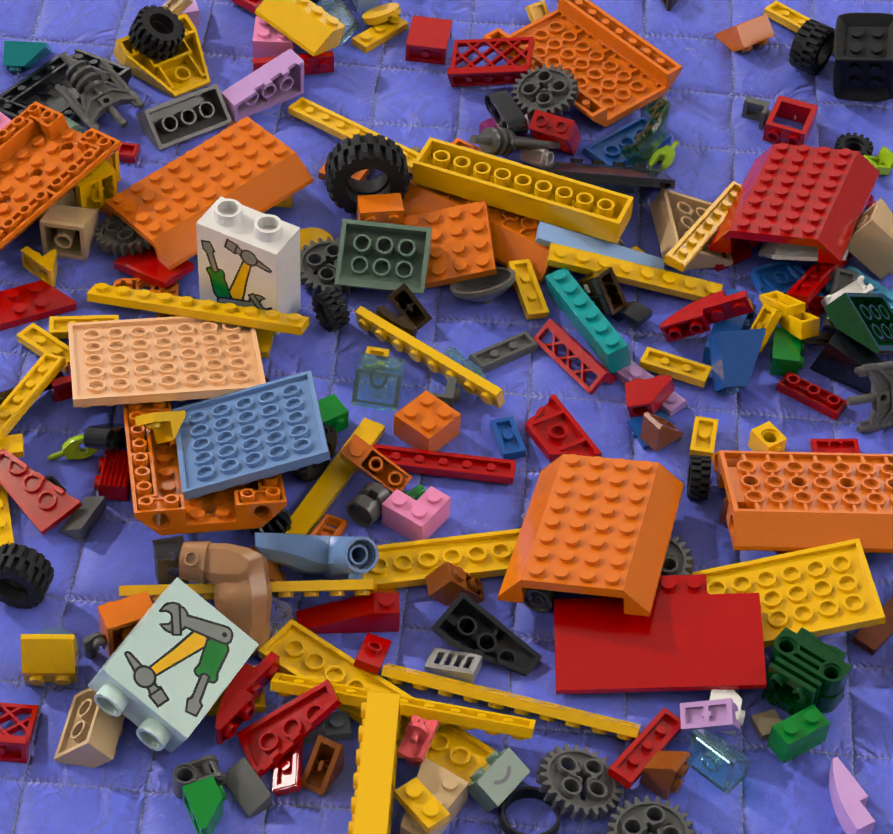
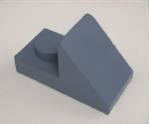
M346 711L331 713L303 739V744L316 743L318 735L333 741L352 739L349 713Z

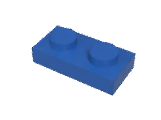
M513 416L490 420V429L502 459L510 460L526 457V448Z

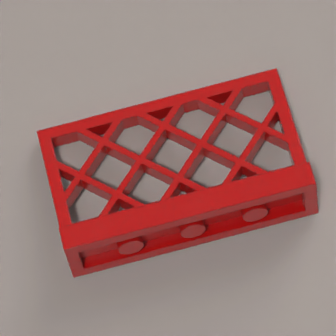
M534 37L455 40L451 66L447 71L451 87L516 84L515 79H521V73L527 75V69L531 70ZM521 44H528V47L522 52L517 49ZM501 45L509 46L502 53L498 50ZM482 46L489 47V49H487L483 53H480L478 51V49ZM459 47L470 48L463 54L459 52ZM515 51L518 55L509 60L506 56ZM492 52H495L498 56L492 61L486 58ZM473 53L478 55L472 62L467 59ZM522 58L526 61V65H515ZM502 59L506 62L503 66H495ZM482 60L487 63L485 66H475ZM462 61L467 64L465 67L456 68Z
M0 702V712L4 714L0 716V725L8 720L15 724L5 730L0 726V761L27 763L29 746L39 714V705ZM20 714H31L30 717L23 721L16 717ZM20 730L25 734V736L12 735Z

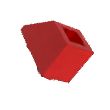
M658 375L649 379L638 378L625 382L626 403L631 418L643 416L646 411L654 414L675 390L671 375Z

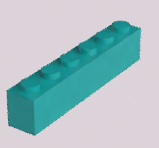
M564 267L546 275L549 296L607 370L612 374L631 365L627 343L569 271Z

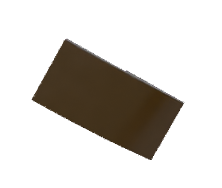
M385 305L376 308L377 316L416 338L417 328L415 324L410 322L404 315L396 318L395 314L390 312Z

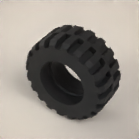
M366 133L363 136L356 134L351 139L347 137L342 140V144L338 143L333 148V152L331 151L327 156L325 174L329 197L335 202L337 207L340 209L344 208V211L351 214L353 212L357 215V196L401 193L403 200L404 194L408 192L409 173L406 155L403 153L402 148L396 145L390 138L386 140L385 136L379 134L373 136L372 133ZM365 169L383 172L380 177L369 181L356 180L351 177L354 173Z

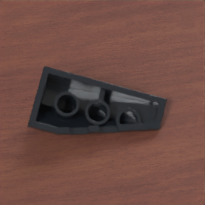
M463 591L431 628L433 632L450 646L467 653L480 655L484 660L523 676H527L542 658L539 653Z

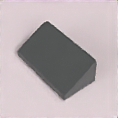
M105 496L85 497L81 502L83 506L71 515L60 530V533L83 541L107 508Z
M245 757L240 759L225 773L227 778L225 786L248 818L272 806L270 791Z

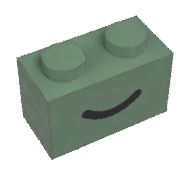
M510 747L501 752L498 750L493 751L485 759L488 764L484 768L479 767L469 776L471 782L469 783L468 793L485 812L497 808L530 773L527 766Z

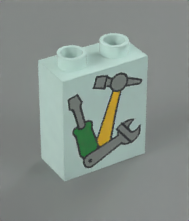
M177 577L153 603L87 686L96 692L94 701L104 712L114 717H119L123 714L138 726L136 735L143 744L155 751H162L165 748L168 752L172 753L188 739L259 644Z

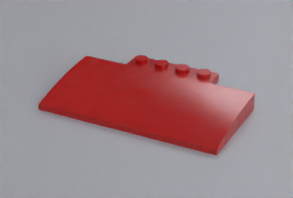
M706 574L660 576L650 617L624 614L623 598L605 596V598L554 599L556 695L767 688L759 593L708 594Z

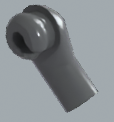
M96 632L84 637L83 646L86 658H95L97 651H99V646H102L103 650L107 647L106 636L103 633Z

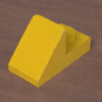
M28 246L21 249L22 266L40 280L54 287L58 268L56 249H53L44 256H41L39 252L32 250Z
M185 410L152 412L135 416L136 426H146L147 430L153 429L155 442L160 444L175 439L186 416Z

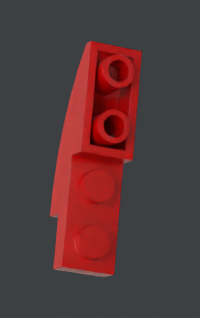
M724 290L678 310L660 324V329L667 343L711 331L710 324L754 312L753 305L746 290L727 296Z
M271 651L255 668L246 663L229 683L216 715L215 737L218 745H221L226 739L232 738L237 728L244 721L247 722L251 719L255 712L254 699L261 695L263 688L271 682L276 672L280 673V656Z

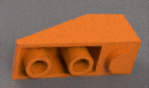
M355 433L340 451L341 459L372 481L384 486L391 493L396 489L402 492L413 478Z

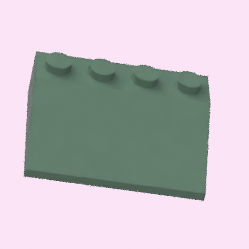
M342 219L334 285L394 291L405 283L412 293L424 294L431 253L432 228Z

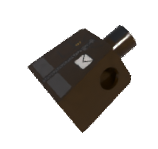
M612 267L591 272L577 282L602 314L614 315L627 305Z

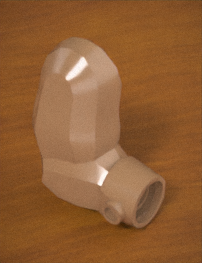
M211 541L184 542L179 557L180 579L201 584H207L208 582L214 584L216 609L259 644L250 657L256 655L258 650L270 639L272 589L267 558L265 555L250 548L229 543H212Z

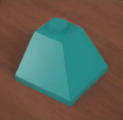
M4 41L3 66L9 68L11 72H21L22 69H28L51 53L52 48L45 42Z

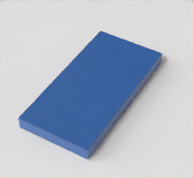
M642 116L584 147L582 154L590 160L604 161V165L612 166L613 162H625V167L669 144L672 137Z

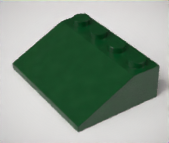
M844 293L824 307L827 313L826 318L831 325L876 354L893 353V311L882 293Z

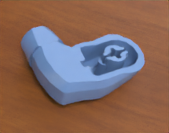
M254 533L255 547L261 554L265 555L268 561L280 564L300 574L323 575L328 579L336 580L363 579L364 573L372 570L379 558L378 547L369 537Z

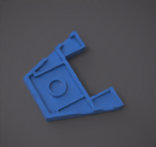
M778 260L752 268L749 276L759 295L776 290L786 294L806 271L788 260ZM824 286L816 296L824 298L830 295V291L825 290L826 287Z

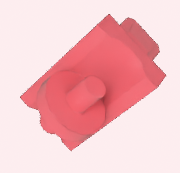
M413 715L405 728V734L398 748L397 757L404 758L409 765L420 767L421 763L425 760L439 727V721L425 720Z

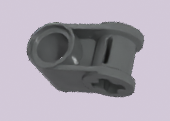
M206 755L200 759L176 766L173 770V793L175 796L183 799L182 786L211 776L214 777L217 785L224 786L227 778L224 773L220 772L217 757L215 755Z

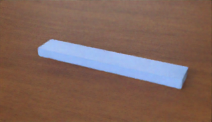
M541 221L538 224L535 243L550 247L551 243L664 270L665 263L663 258Z

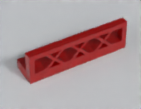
M549 318L533 339L589 394L593 395L604 381L612 385L617 379L570 333ZM550 331L553 333L552 343L545 344L541 340ZM558 346L567 347V356L558 357ZM580 359L581 370L573 371L572 360ZM595 373L598 377L589 386L586 383V374Z

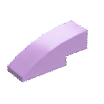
M835 757L829 770V790L839 823L845 834H872L875 820L865 808L869 796L841 760Z

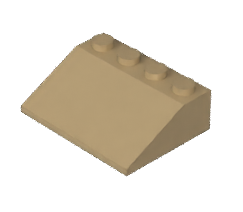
M665 188L661 189L650 205L663 259L712 205L711 202ZM713 237L685 270L714 268L716 264H724V267L732 266L731 253H726L727 258H724L722 252L709 251V246L714 239ZM681 245V246L679 247V248H682V247H683V248H686V249H687V246H684V245Z

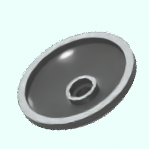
M496 267L497 274L452 283L450 291L458 299L469 302H481L483 304L490 303L514 284L516 274L510 268Z

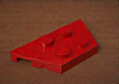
M43 280L0 291V331L77 310V303Z
M555 394L551 395L549 402L544 407L541 406L536 411V415L525 423V431L549 461L556 460L562 454L602 457V452Z

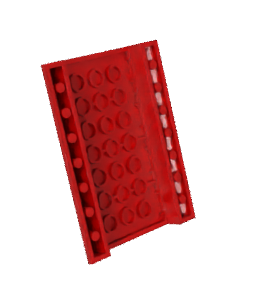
M787 143L774 144L754 161L709 246V251L731 253L738 239L818 247V263L840 265L878 180L879 171L859 151H852L847 148L830 149L829 147L818 148L809 147L808 145L796 146L788 145Z

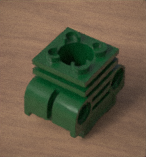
M785 627L776 637L773 644L766 676L767 688L763 689L762 698L771 705H775L787 712L790 716L813 704L821 713H830L844 699V686L853 666L845 662L847 653L835 646L823 643L810 631L802 627L795 633Z

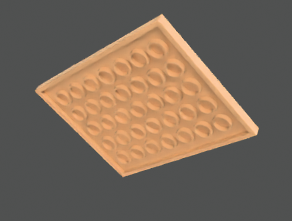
M184 316L68 323L73 408H89L91 406L103 405L114 406L118 404L136 405L148 402L162 403L164 401L182 402L192 399L207 400L266 383L255 328Z

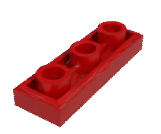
M789 371L776 385L777 391L834 420H837L848 406L846 400L838 395L832 394Z

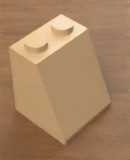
M881 198L862 214L847 248L853 256L880 280L887 274L889 276L893 274V213Z
M55 204L39 222L43 255L56 249L57 257L87 261L95 239V230L99 228L98 209Z

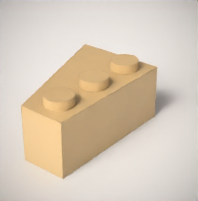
M425 757L424 762L420 765L417 778L450 813V821L430 833L442 834L468 801L469 782ZM405 810L400 825V834H427Z

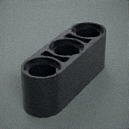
M507 90L485 95L486 108L498 127L506 128L516 136L528 132L527 120Z
M117 423L89 426L84 433V445L86 448L109 451L127 448L124 424Z

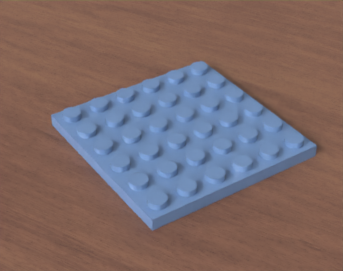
M311 370L172 409L173 411L185 410L186 412L183 423L176 435L181 487L185 500L199 498L216 491H224L227 488L241 484H249L255 480L270 478L280 473L295 471L299 468L320 464L331 459Z

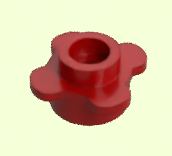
M815 296L805 305V310H808L810 314L816 317L826 313L823 305L820 303L824 298Z

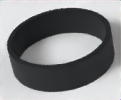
M526 786L513 790L502 802L500 824L505 834H525L511 827L505 818V810L514 801L523 798H534L545 802L550 807H552L553 801H544L547 793L539 792V787ZM560 807L553 809L557 819L555 824L549 830L540 834H557L561 819Z

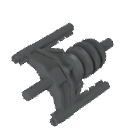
M63 52L60 55V58L69 67L66 71L68 81L81 94V104L76 98H72L71 92H67L65 85L57 84L55 85V90L79 116L88 129L92 127L99 131L100 126L97 124V120L107 113L111 115L121 128H125L128 122L116 108L125 104H132L135 108L138 107L139 109L144 108L145 104L141 101V98L125 83L105 59L100 60L99 67L102 71H106V75L111 77L110 80L112 82L107 80L102 82L98 73L86 61L79 60L75 62L67 52Z
M488 127L483 129L480 135H471L469 138L470 143L479 144L483 152L495 156L507 155L516 149H559L561 147L559 142L517 137L512 131L502 127Z
M893 361L870 363L855 367L854 372L857 375L859 374V377L868 376L870 379L871 393L847 397L846 403L848 406L872 402V410L868 420L860 422V425L856 427V431L858 433H868L893 427Z

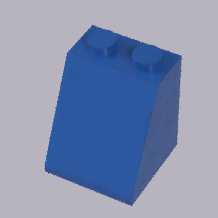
M765 328L722 331L709 337L714 392H721V396L735 395V393L741 392V388L748 386L766 333Z

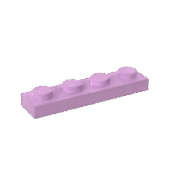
M632 360L631 365L612 373L623 384L638 378H654L653 375ZM673 392L658 410H665L670 418L686 406V400L676 392Z

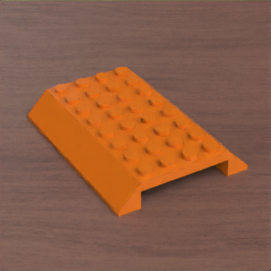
M558 0L557 10L509 35L500 28L483 35V39L534 37L531 70L535 71V66L542 69L543 64L546 65V68H550L554 64V69H557L559 66H562V71L568 69L569 74L573 73L574 79H577L579 89L577 94L578 100H574V107L604 127H608L665 95L683 67L590 0ZM521 44L517 49L522 52L528 47V44ZM501 45V46L498 48V50H499L500 52H503V51H505L509 46H508V45ZM512 51L507 57L512 60L518 54ZM522 58L516 64L526 65V61Z
M247 116L169 162L159 170L152 172L139 182L132 184V186L114 195L105 201L100 210L110 220L112 219L111 215L118 216L154 247L158 260L169 270H172L198 254L196 222L220 196L226 199L237 200L241 205L264 213L314 181L294 150Z
M562 454L540 472L498 594V600L523 603L528 588L623 598L624 614L650 617L684 484L658 462Z

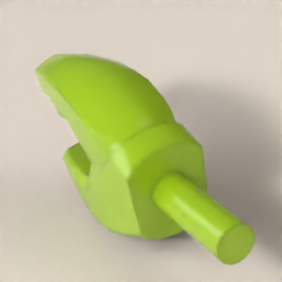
M675 140L670 147L666 145L656 150L649 159L648 168L651 169L658 161H663L661 170L669 168L674 162L675 148L679 142Z
M84 434L68 439L62 445V451L48 455V459L52 461L65 456L67 460H82L94 455L100 449L80 447L84 443Z

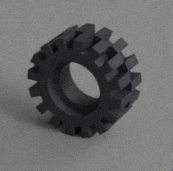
M849 132L846 133V136L842 134L837 138L835 149L847 148L852 151H859L862 155L872 156L873 143L869 141L868 137L864 138L862 134L857 136V133L851 135Z
M328 288L312 297L313 312L316 313L315 317L320 320L319 324L323 325V328L328 330V332H334L348 325V321H350V311H347L348 306L344 304L345 299L341 298V294L336 292L334 288Z
M690 456L687 476V498L708 499L711 480L710 456Z

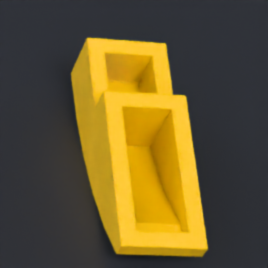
M778 290L759 295V300L762 304H769L783 313L779 319V324L790 334L801 340L819 335L820 318L805 312V302Z

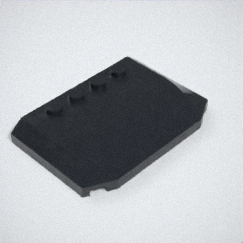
M79 48L74 50L75 54L69 55L75 62L79 60L86 61L98 73L102 82L106 80L112 82L110 80L111 77L106 75V71H102L99 67L100 60L105 58ZM57 55L0 94V112L13 120L36 101L62 113L77 123L81 119L55 90V85H65L67 92H71L72 98H76L80 104L81 94L68 81L66 71L69 67L60 58V55ZM105 59L128 85L132 76L131 68Z
M570 158V162L555 161L544 168V171L581 182L675 189V180L664 170L646 168L647 164L634 163V167H625V162H613L612 166L604 165V161L591 160V164H585L583 159Z

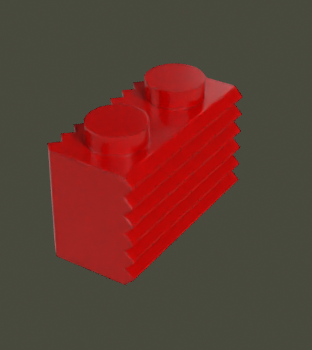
M119 449L106 450L105 457H100L99 472L101 473L100 476H95L94 490H98V496H105L109 500L128 501L131 483L127 451H120Z

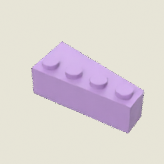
M290 48L222 91L221 94L233 121L241 120L304 94V60Z

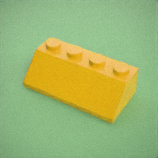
M263 0L255 10L257 16L313 57L338 47L345 29V25L339 22L337 18L332 17L322 7L317 6L310 0Z

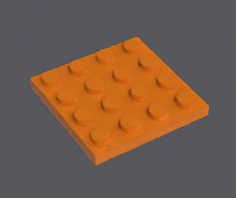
M486 200L404 217V225L432 228L433 236L425 289L497 274Z

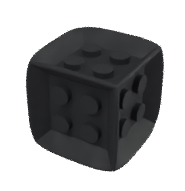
M846 13L839 15L836 21L834 39V96L850 101H885L893 99V15L887 13Z

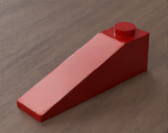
M379 589L377 591H370L369 596H355L354 594L296 611V622L315 634L399 632V592L397 589Z

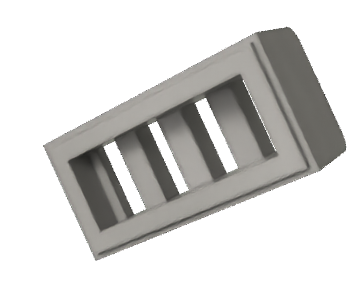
M433 648L424 666V670L474 684L482 667V656L467 652ZM437 657L442 658L439 664L434 663ZM446 661H450L449 665H445Z

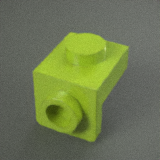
M882 147L877 156L863 155L879 171V174L889 175L893 168V152L887 147Z

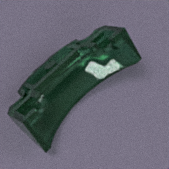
M663 95L646 105L645 111L649 116L651 115L643 132L634 137L635 142L630 146L627 144L621 151L633 167L634 163L645 164L659 148L668 132L671 103Z

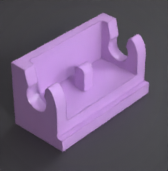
M732 698L680 703L681 730L689 735L740 730V722L736 719L735 714L738 711V706L733 702Z

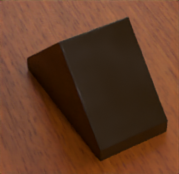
M405 283L387 296L400 316L404 315L410 322H413L417 330L433 319Z

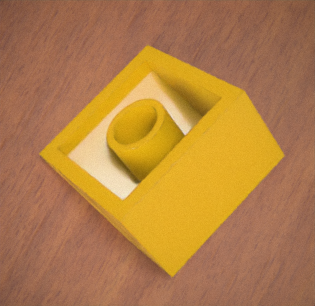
M21 634V666L25 682L31 685H43L44 682L69 685L71 682H78L79 649L74 634Z

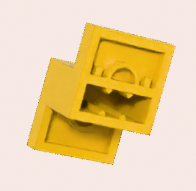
M118 149L109 159L75 187L77 207L98 209L99 213L105 201L118 194L117 182L121 181Z

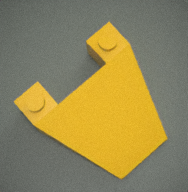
M186 13L178 16V19L183 23L182 26L185 27V37L172 58H167L164 61L159 59L157 61L153 58H147L144 54L141 55L139 50L133 47V43L129 40V35L116 40L113 52L119 64L131 68L132 75L174 98L210 84L197 29Z

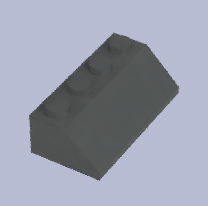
M217 83L136 114L144 135L158 151L225 126L232 121Z

